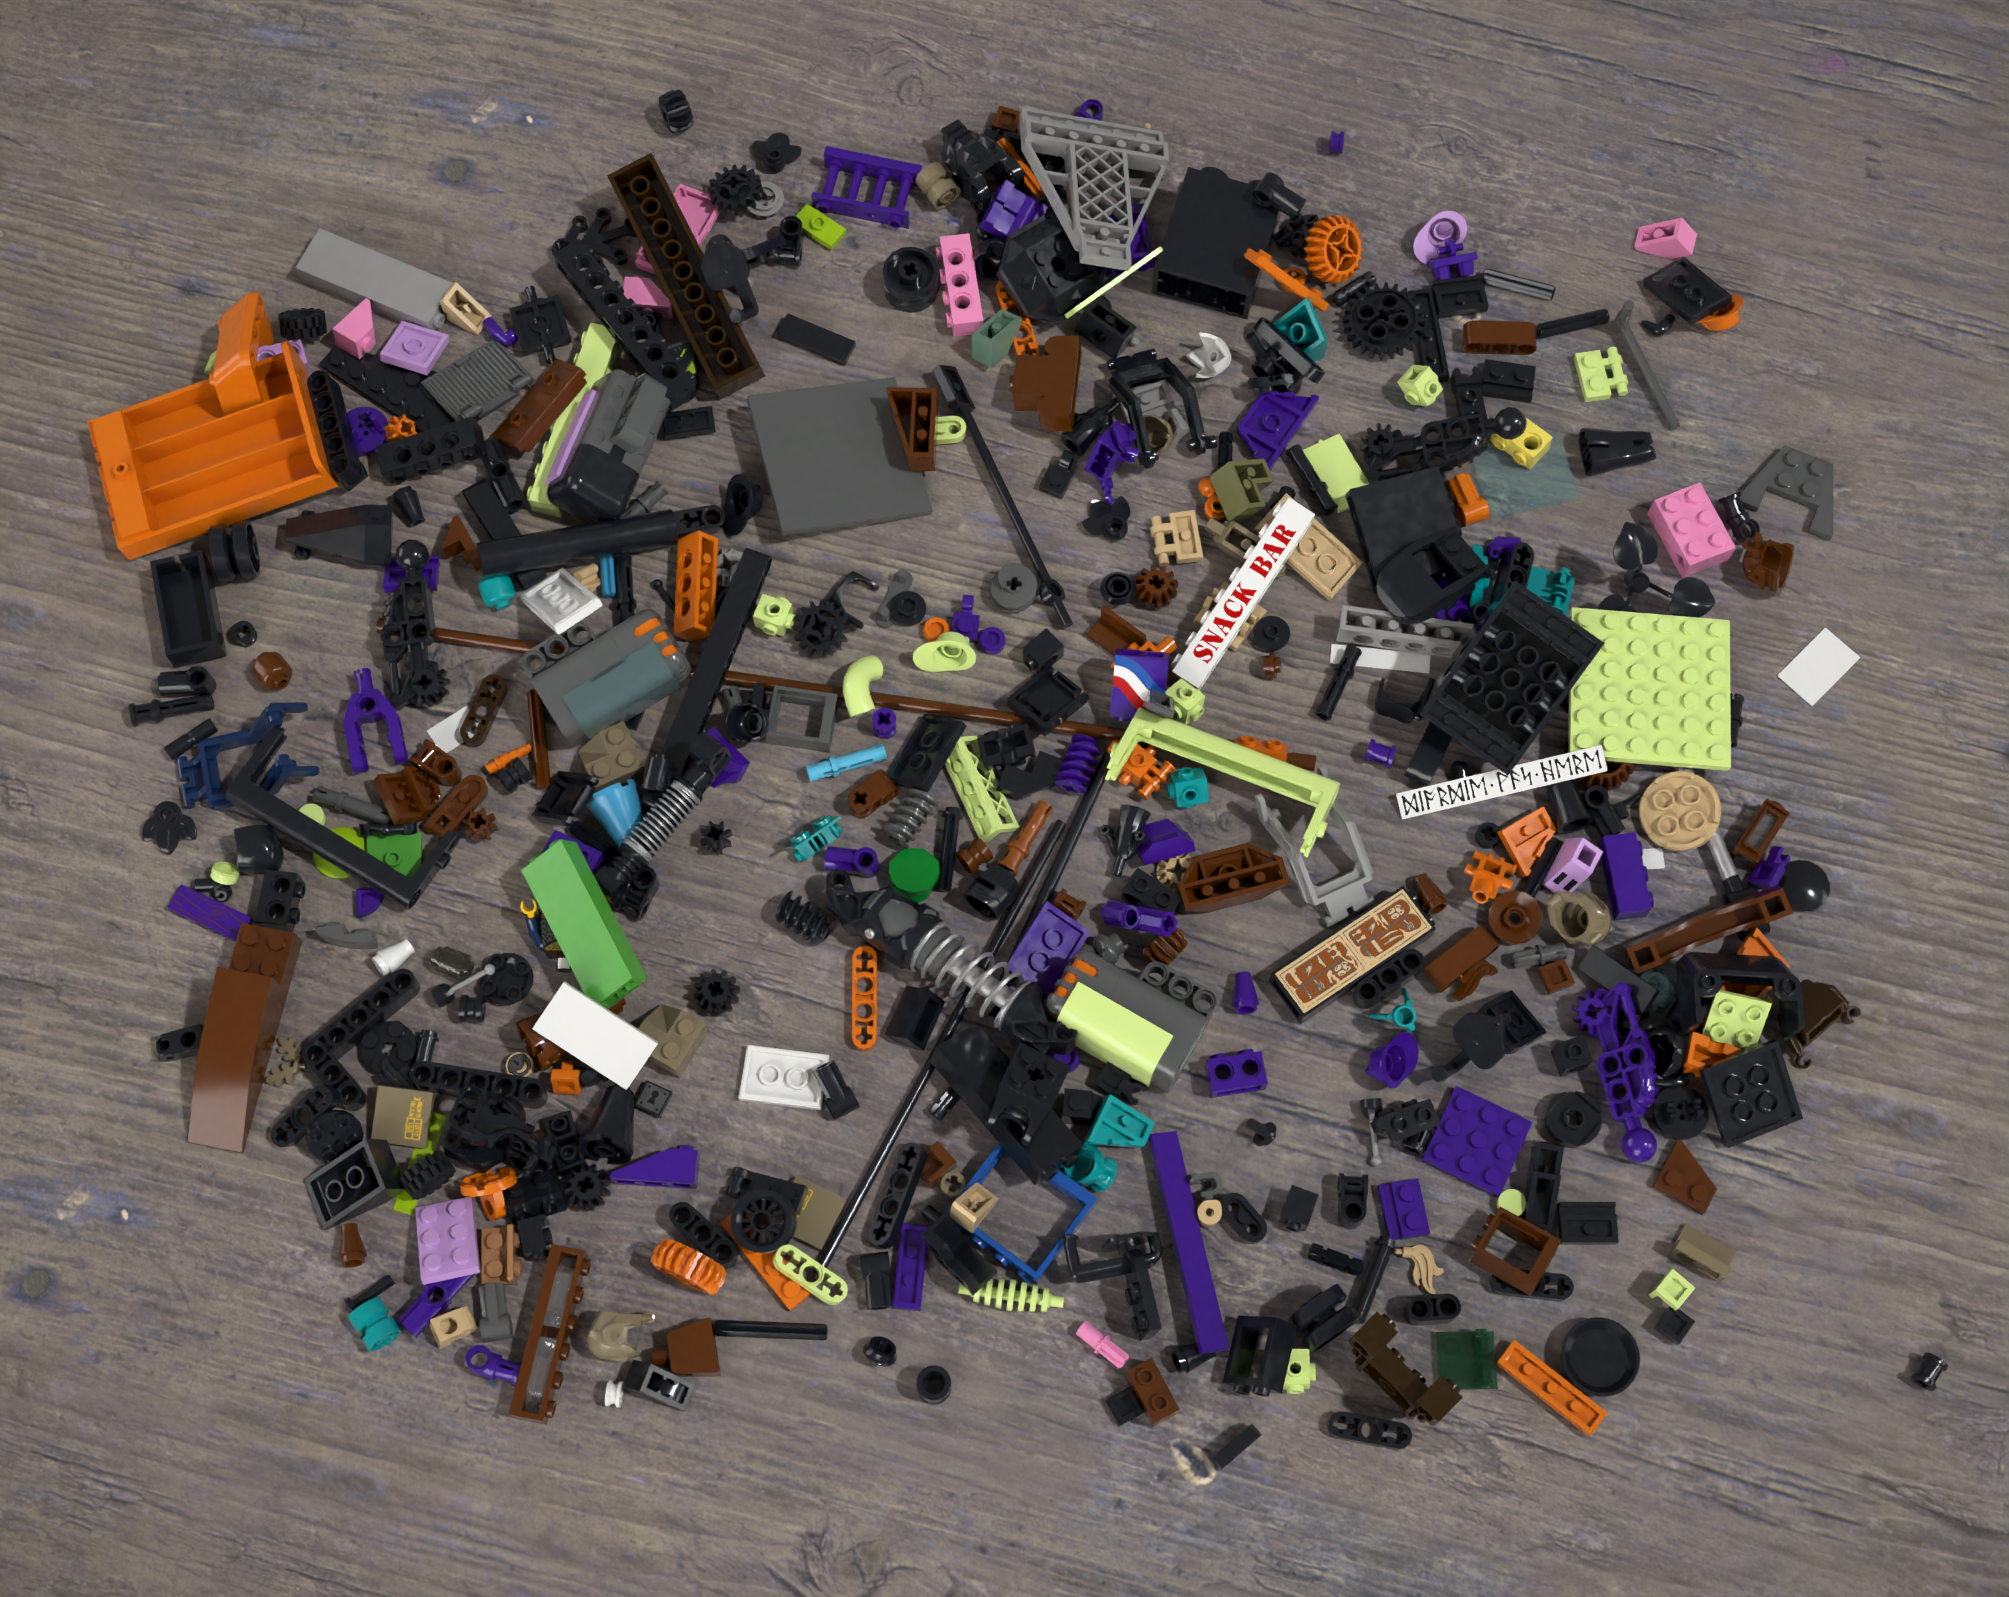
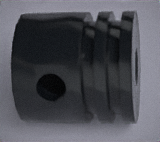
M932 1365L924 1368L919 1373L917 1391L925 1403L937 1405L945 1402L951 1393V1378L943 1367Z

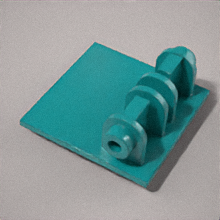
M1532 566L1527 589L1566 616L1575 577H1572L1570 570L1565 567H1561L1559 571L1553 572Z
M830 815L819 817L811 823L812 829L805 832L802 830L790 838L792 843L786 846V848L796 850L793 856L798 862L801 860L806 861L815 854L812 847L817 852L820 851V848L813 839L814 837L817 838L824 848L827 846L825 841L827 844H830L840 837L839 834L843 831L835 822L841 819V817Z

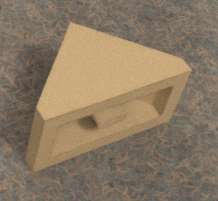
M457 282L451 285L440 300L446 320L475 335H479L484 328V319L492 317Z
M976 1182L953 1202L950 1217L973 1233L999 1198Z

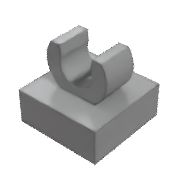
M1179 408L1170 409L1163 417V419L1169 422L1173 431L1171 444H1177L1183 436L1190 432V428L1185 421L1187 417L1181 414Z

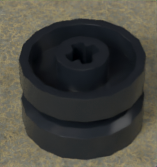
M904 247L892 252L886 259L883 267L885 297L890 305L899 311L912 313L928 308L936 300L939 291L938 268L931 254L921 248Z
M248 520L234 522L231 530L226 524L211 525L209 528V547L218 580L220 582L236 580L238 572L245 579L259 577L260 555L251 522Z
M1335 1284L1324 1292L1313 1296L1287 1320L1289 1323L1297 1326L1296 1332H1302L1312 1325L1314 1326L1304 1336L1302 1341L1310 1353H1314L1334 1340L1362 1318L1354 1305H1347L1336 1312L1335 1309L1345 1301L1347 1296L1339 1284Z

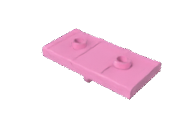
M678 184L673 195L699 246H701L721 211L717 210L716 205H712L709 194ZM641 246L636 254V267L656 275Z

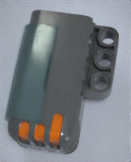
M652 609L638 612L605 632L599 638L596 637L587 623L578 622L558 635L556 633L528 650L522 657V666L529 676L532 685L562 734L573 747L589 738L591 740L600 731L622 721L624 723L677 691L681 688L679 683L689 676L691 670L689 661L659 613ZM580 631L588 632V636L584 641H576V635ZM557 645L565 646L562 654L553 655V649ZM534 659H542V664L539 668L530 669V664Z

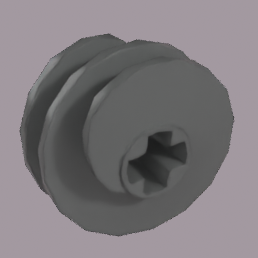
M1010 563L1000 568L991 582L990 593L993 603L1000 610L1008 613H1018L1029 608L1037 596V581L1033 572L1026 566L1017 563Z

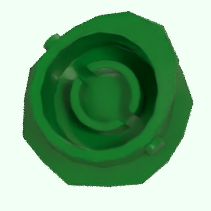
M924 848L903 849L890 861L888 875L896 889L917 903H920L928 898L938 881L940 865L939 861Z

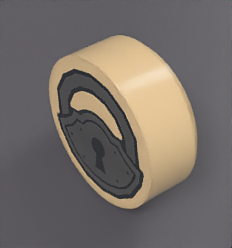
M516 1052L506 1061V1071L508 1074L531 1077L534 1073V1061L527 1053Z

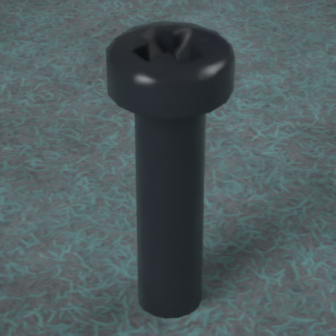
M388 1275L353 1300L350 1297L345 1299V1305L352 1312L361 1304L389 1289L395 1282Z

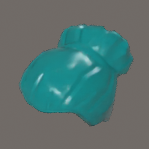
M1082 1143L1083 1147L1078 1155L1079 1160L1068 1169L1064 1167L1065 1175L1080 1186H1090L1094 1191L1101 1193L1113 1184L1118 1165L1112 1158H1105L1094 1145Z

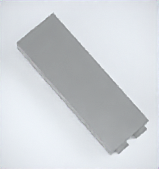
M319 228L295 267L302 282L358 305L367 298L370 300L372 311L396 321H405L434 331L441 328L444 324L445 314L440 300L453 284L452 282Z

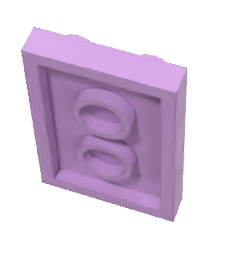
M464 1197L415 1208L420 1276L423 1285L480 1273L472 1197Z

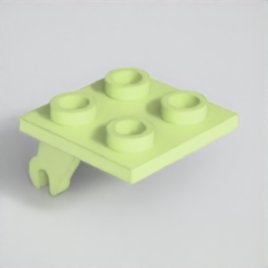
M1719 990L1714 995L1701 1034L1710 1037L1711 1041L1727 1043L1746 1049L1753 1048L1758 1044L1773 1000L1768 996L1764 1000L1762 995L1751 997Z

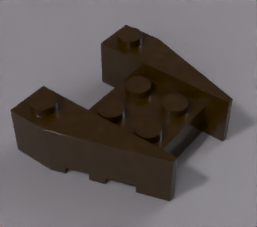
M1376 1311L1349 1339L1350 1345L1354 1347L1352 1349L1353 1355L1355 1357L1359 1356L1355 1361L1357 1370L1359 1372L1363 1370L1404 1412L1402 1415L1405 1418L1413 1420L1418 1416L1417 1419L1420 1422L1425 1423L1427 1421L1430 1425L1435 1426L1463 1398L1459 1394L1460 1388L1450 1378L1445 1380L1442 1376L1427 1387L1424 1384L1426 1379L1416 1369L1411 1371L1403 1363L1405 1358L1398 1350L1387 1347V1344L1398 1333L1394 1329L1396 1325L1386 1314L1380 1315Z

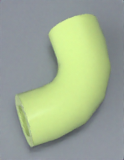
M870 655L858 659L849 666L844 676L843 695L850 717L875 709L869 685L871 682L879 680L883 675V665L876 656Z

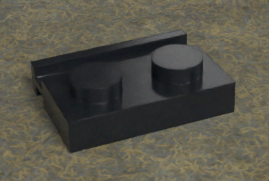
M1482 275L1432 281L1431 287L1434 292L1438 317L1487 312L1489 305L1485 287L1482 283Z
M1485 359L1481 384L1483 396L1531 403L1536 366Z
M1559 1202L1557 1208L1559 1210L1560 1245H1616L1619 1243L1617 1214L1615 1213L1616 1202Z

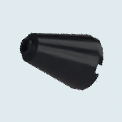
M617 1083L609 1086L580 1135L577 1147L584 1156L598 1161L599 1157L608 1159L607 1164L612 1165L628 1163L633 1155L634 1093L630 1090V1087L626 1090Z

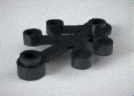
M600 208L596 211V218L585 238L580 241L584 246L588 244L593 251L613 258V262L616 265H624L628 261L627 252L623 248L616 249L604 243L627 235L637 237L632 229L633 227L628 217L624 221V226L600 233L603 226L609 224L612 220L609 209ZM603 214L608 215L606 218H600ZM584 216L574 217L572 220L573 225L566 238L555 241L551 250L553 258L554 253L575 241L579 233H583L588 229L587 219ZM579 222H583V223H584L582 226H577V225H576V224L579 223ZM618 255H623V256H624V257L621 258V259H617V258H616V256H618ZM596 256V261L598 263H603L602 258Z

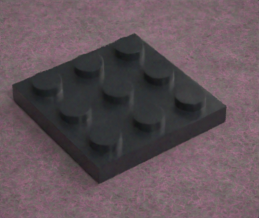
M1773 1039L1699 1068L1724 1147H1733L1803 1119L1777 1040Z

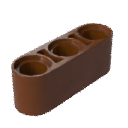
M1468 321L1463 325L1464 351L1472 354H1532L1537 350L1536 325L1531 322Z
M1479 925L1431 962L1422 973L1439 993H1442L1459 980L1460 974H1465L1477 961L1489 957L1500 945L1483 925Z

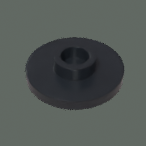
M901 592L890 603L891 617L895 622L903 626L916 625L925 617L926 603L915 592Z
M1266 616L1256 623L1253 631L1254 640L1265 650L1277 651L1288 643L1290 628L1283 619L1277 616Z

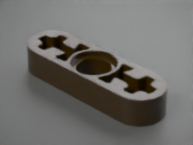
M491 674L483 679L463 722L460 735L463 742L469 747H478L485 742L506 696L507 686L500 675ZM498 683L500 689H495L491 695L489 686H494ZM481 705L491 707V712L487 716L481 717L477 715V709ZM474 719L479 723L477 726V732L479 735L473 736L472 739H470L468 731H474L476 727L475 721H473Z

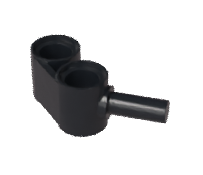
M1254 332L1246 336L1247 341L1256 353V361L1252 365V370L1256 376L1265 377L1291 373L1293 374L1294 383L1273 387L1279 393L1292 392L1305 376L1289 362L1283 367L1282 365L1285 363L1284 357L1272 347H1268L1265 350Z

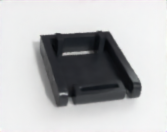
M1048 665L1007 698V707L1044 736L1048 735L1085 705L1089 699L1088 694L1085 692L1081 694V688L1058 671L1053 675L1055 669L1051 665ZM1028 705L1030 708L1036 711L1039 715H1041L1040 718L1025 706Z
M558 771L552 777V782L540 802L536 803L537 807L531 816L541 823L572 827L575 823L573 818H578L594 791L592 786H597L599 780L590 774Z

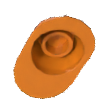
M1731 294V303L1698 322H1702L1705 328L1711 331H1723L1740 323L1739 310L1744 304V298L1741 295Z

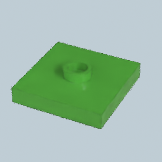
M418 832L416 834H398L387 837L382 835L367 836V853L406 877L411 878L423 864V835L421 832Z

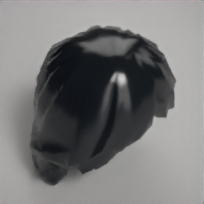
M1658 1025L1645 1030L1651 1049L1655 1053L1656 1069H1654V1073L1666 1078L1678 1072L1682 1067L1686 1051V1042L1682 1035L1675 1028L1668 1025ZM1641 1049L1635 1053L1636 1060L1639 1061L1638 1063H1641L1644 1059V1052Z

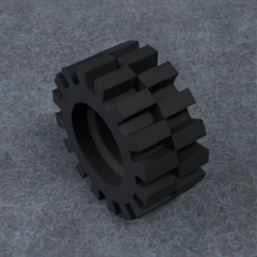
M301 308L299 310L293 309V311L286 310L278 314L280 334L283 338L309 339L308 337L316 338L327 333L324 310Z
M442 1150L434 1151L432 1154H427L424 1159L420 1158L417 1160L416 1164H412L410 1169L406 1170L404 1175L400 1177V1182L413 1200H419L420 1198H425L427 1194L431 1195L434 1193V1190L440 1189L442 1184H446L449 1178L454 1176L453 1173L456 1170Z

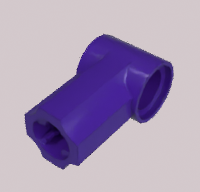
M828 846L825 854L824 868L825 871L843 869L850 874H859L863 878H872L879 872L880 864L877 854L872 848L849 849ZM864 859L873 860V863L868 867L860 865Z

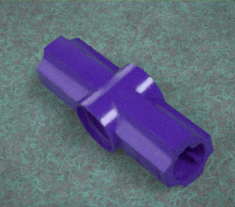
M1107 901V904L1101 910L1104 924L1164 936H1170L1176 930L1177 920L1173 912L1115 901Z
M475 1274L425 1285L419 1298L397 1321L417 1338L430 1324L431 1319L449 1308L452 1299ZM434 1292H444L441 1301L437 1303L430 1302V1297Z

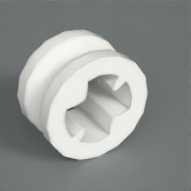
M612 1380L608 1381L605 1393L606 1407H610L611 1404H615L616 1408L621 1407L624 1393L623 1381H619L618 1384H614Z

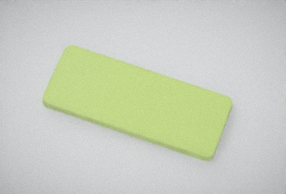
M1160 246L1130 267L1129 271L1123 272L1067 312L1065 317L1068 319L1163 251L1162 247Z

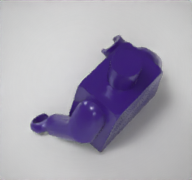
M1115 421L1098 438L1084 470L1099 479L1101 489L1105 490V500L1108 505H1111L1114 500L1113 496H1111V488H1113L1111 476L1123 461L1134 464V456L1139 454V449L1132 447L1137 437L1136 432L1131 429L1130 424H1123L1120 421Z

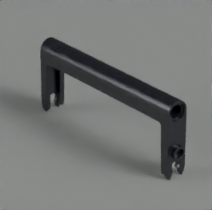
M282 723L275 725L263 741L260 740L255 745L252 751L253 755L229 786L225 798L404 909L410 910L438 871L445 869L451 860L450 854L461 839V836L458 835L459 831L455 830L452 833L448 830L414 876L411 878L406 877L255 784L287 739V736L284 735L285 729L281 728Z

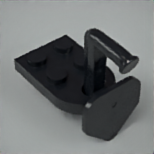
M718 234L709 239L701 263V270L706 283L713 290L720 291L735 285L744 309L735 308L730 312L732 323L738 324L758 314V304L748 281L750 274L748 264L779 253L778 248L786 245L783 235L743 250L735 247L729 237L724 234Z
M1510 990L1484 1004L1476 1013H1467L1454 1025L1453 1037L1463 1050L1448 1064L1435 1067L1432 1071V1077L1436 1082H1444L1448 1077L1462 1070L1471 1060L1480 1069H1490L1505 1054L1516 1053L1539 1040L1547 1031L1517 995Z
M1135 1232L1112 1237L1102 1245V1252L1118 1250L1120 1258L1084 1265L1080 1264L1076 1241L1079 1237L1074 1234L1062 1235L1070 1276L1074 1282L1086 1283L1125 1275L1128 1289H1125V1297L1128 1306L1132 1305L1133 1308L1132 1327L1134 1333L1139 1334L1140 1341L1151 1339L1162 1329L1148 1269L1156 1264L1162 1255L1159 1232ZM1148 1242L1151 1253L1142 1254L1139 1249H1136L1137 1245Z

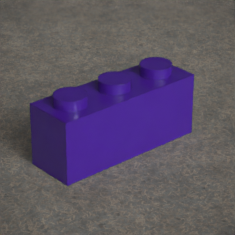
M1635 832L1603 836L1598 847L1603 851L1601 861L1614 921L1646 917L1654 906L1652 892H1648L1647 889L1648 871L1641 861L1643 855L1641 841H1637Z

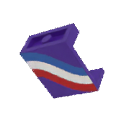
M1116 648L1110 704L1111 717H1115L1118 721H1130L1139 707L1144 708L1142 704L1149 689L1152 688L1161 693H1166L1169 653Z

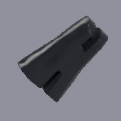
M1582 428L1579 433L1578 443L1585 474L1590 477L1618 468L1655 460V449L1653 446H1650L1653 442L1651 433Z

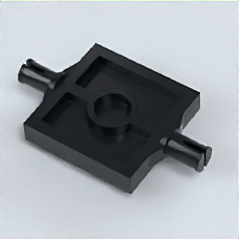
M527 286L524 291L528 301L522 305L509 308L523 356L543 351L546 363L551 364L549 355H551L552 362L556 359L553 348L572 342L558 295L548 298H537L535 287L530 286L531 295Z

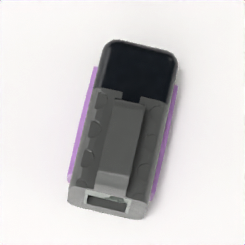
M618 369L595 381L591 390L582 397L545 481L548 486L546 493L548 500L556 507L585 524L611 520L621 515L629 503L671 404L670 399L665 397L667 386L646 373L635 377Z

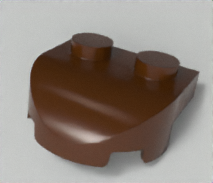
M405 766L401 772L378 774L374 779V783L394 825L415 823L426 819L440 799V789L436 781L430 775L425 777L418 773L417 767Z

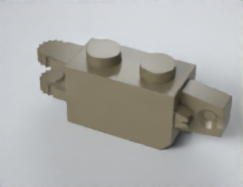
M1210 518L1205 526V530L1215 536L1212 541L1217 544V548L1242 564L1246 562V559L1243 557L1251 545L1256 547L1261 539L1234 521L1230 523L1225 521L1222 525ZM1284 564L1276 578H1283L1285 576L1287 565Z

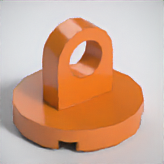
M500 1167L498 1168L499 1173H492L491 1170H488L483 1174L479 1171L465 1177L459 1184L461 1194L467 1197L480 1196L483 1211L489 1220L494 1221L504 1217L506 1207L502 1191L517 1183L516 1172L512 1168Z

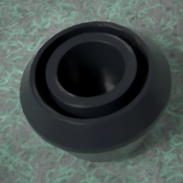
M1113 572L1103 578L1100 592L1108 603L1114 606H1121L1132 600L1136 592V585L1128 574Z

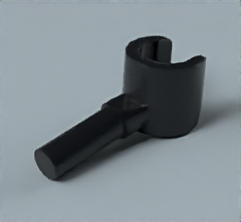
M1640 793L1628 801L1618 802L1613 809L1620 820H1624L1629 816L1627 809L1641 799L1642 795Z

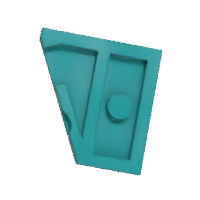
M1109 1094L1105 1096L1084 1143L1142 1148L1145 1146L1155 1122Z

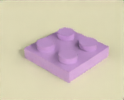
M401 321L381 351L380 360L428 376L448 345L449 335Z

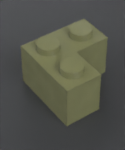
M1264 458L1231 461L1209 476L1228 522L1246 521L1263 509L1266 505L1260 491L1274 482Z

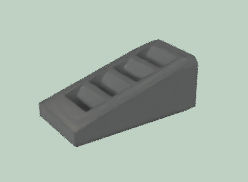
M1152 688L1149 689L1142 707L1164 717L1173 718L1175 713L1173 697Z

